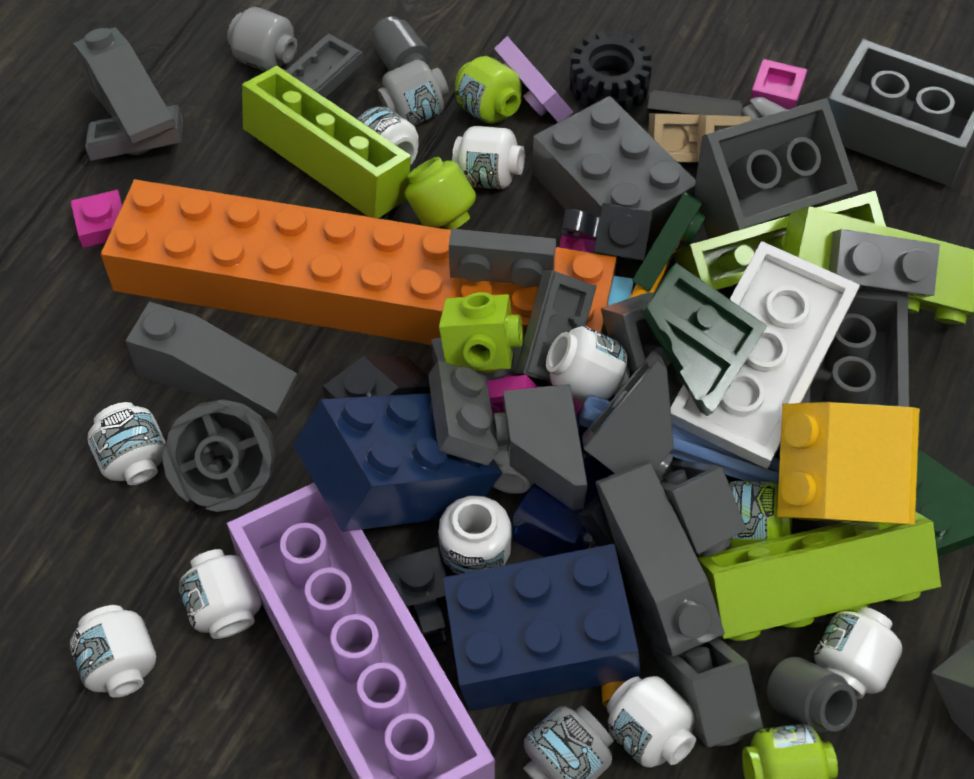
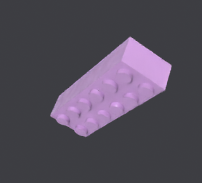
M315 483L227 523L236 555L241 556L260 595L262 605L353 779H495V760L362 529L342 532Z

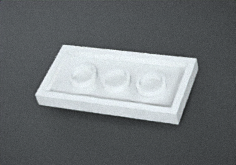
M761 241L730 300L768 326L715 411L708 416L701 413L683 384L670 408L672 424L768 470L781 444L782 404L801 403L860 285Z

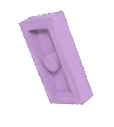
M508 36L494 48L506 62L504 65L514 70L521 79V83H524L529 88V91L523 97L540 116L549 111L559 123L573 113L571 108Z

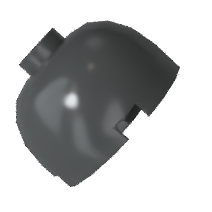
M225 399L200 403L178 417L172 425V429L168 433L167 442L163 447L162 460L165 475L176 493L188 502L192 500L198 505L206 506V510L215 512L238 509L254 499L271 477L276 456L272 432L262 416L245 404Z

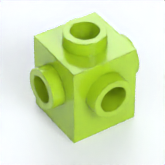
M479 292L470 294L467 297L445 299L439 325L445 362L458 367H468L480 373H491L499 369H511L514 347H522L523 327L521 316L512 315L509 294L491 295Z

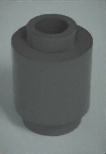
M390 16L379 21L373 28L371 33L373 50L389 71L413 60H423L429 66L431 52L407 21Z
M789 657L780 662L773 670L768 681L767 698L770 706L776 712L792 720L813 727L817 732L840 731L851 722L855 715L857 697L846 679L800 657Z

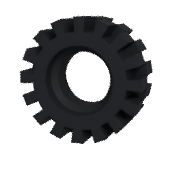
M612 31L610 38H606L604 32L596 33L595 41L589 35L583 38V45L577 43L574 47V53L571 54L569 81L570 90H572V96L575 101L581 99V106L586 109L591 104L593 105L610 96L627 113L632 111V104L637 107L643 104V98H647L649 93L652 55L649 50L645 51V44L641 40L633 44L634 36L627 34L624 39H620V32ZM614 70L623 74L619 76H606L598 72Z

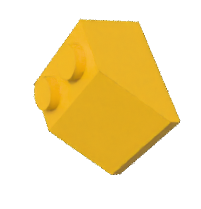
M835 402L783 403L777 517L813 521L915 525L919 408Z

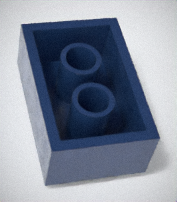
M431 393L321 399L293 444L342 532L439 520L446 508L457 499L467 496H486L502 475V471L494 459L487 466L438 451Z
M615 544L443 577L459 686L469 712L603 686L612 682H623L633 677L641 678L639 652Z

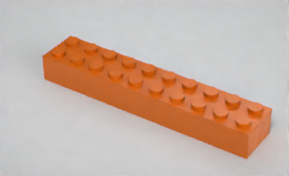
M135 179L101 252L112 289L116 292L431 345V339L441 337L439 325L445 299L467 297L470 294L479 292L491 295L509 294L512 315L521 316L523 333H526L539 286L523 287L511 283L472 282L466 279L450 278L449 240L451 230ZM556 247V272L597 286L586 326L604 334L605 323L601 308L608 306L617 257Z

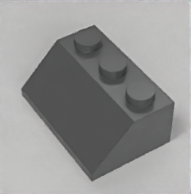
M827 98L702 136L694 197L702 201L699 213L706 216L703 224L708 239L790 215V213L805 207H814L858 191Z

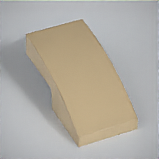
M649 113L648 134L677 162H698L702 136L751 121V117Z

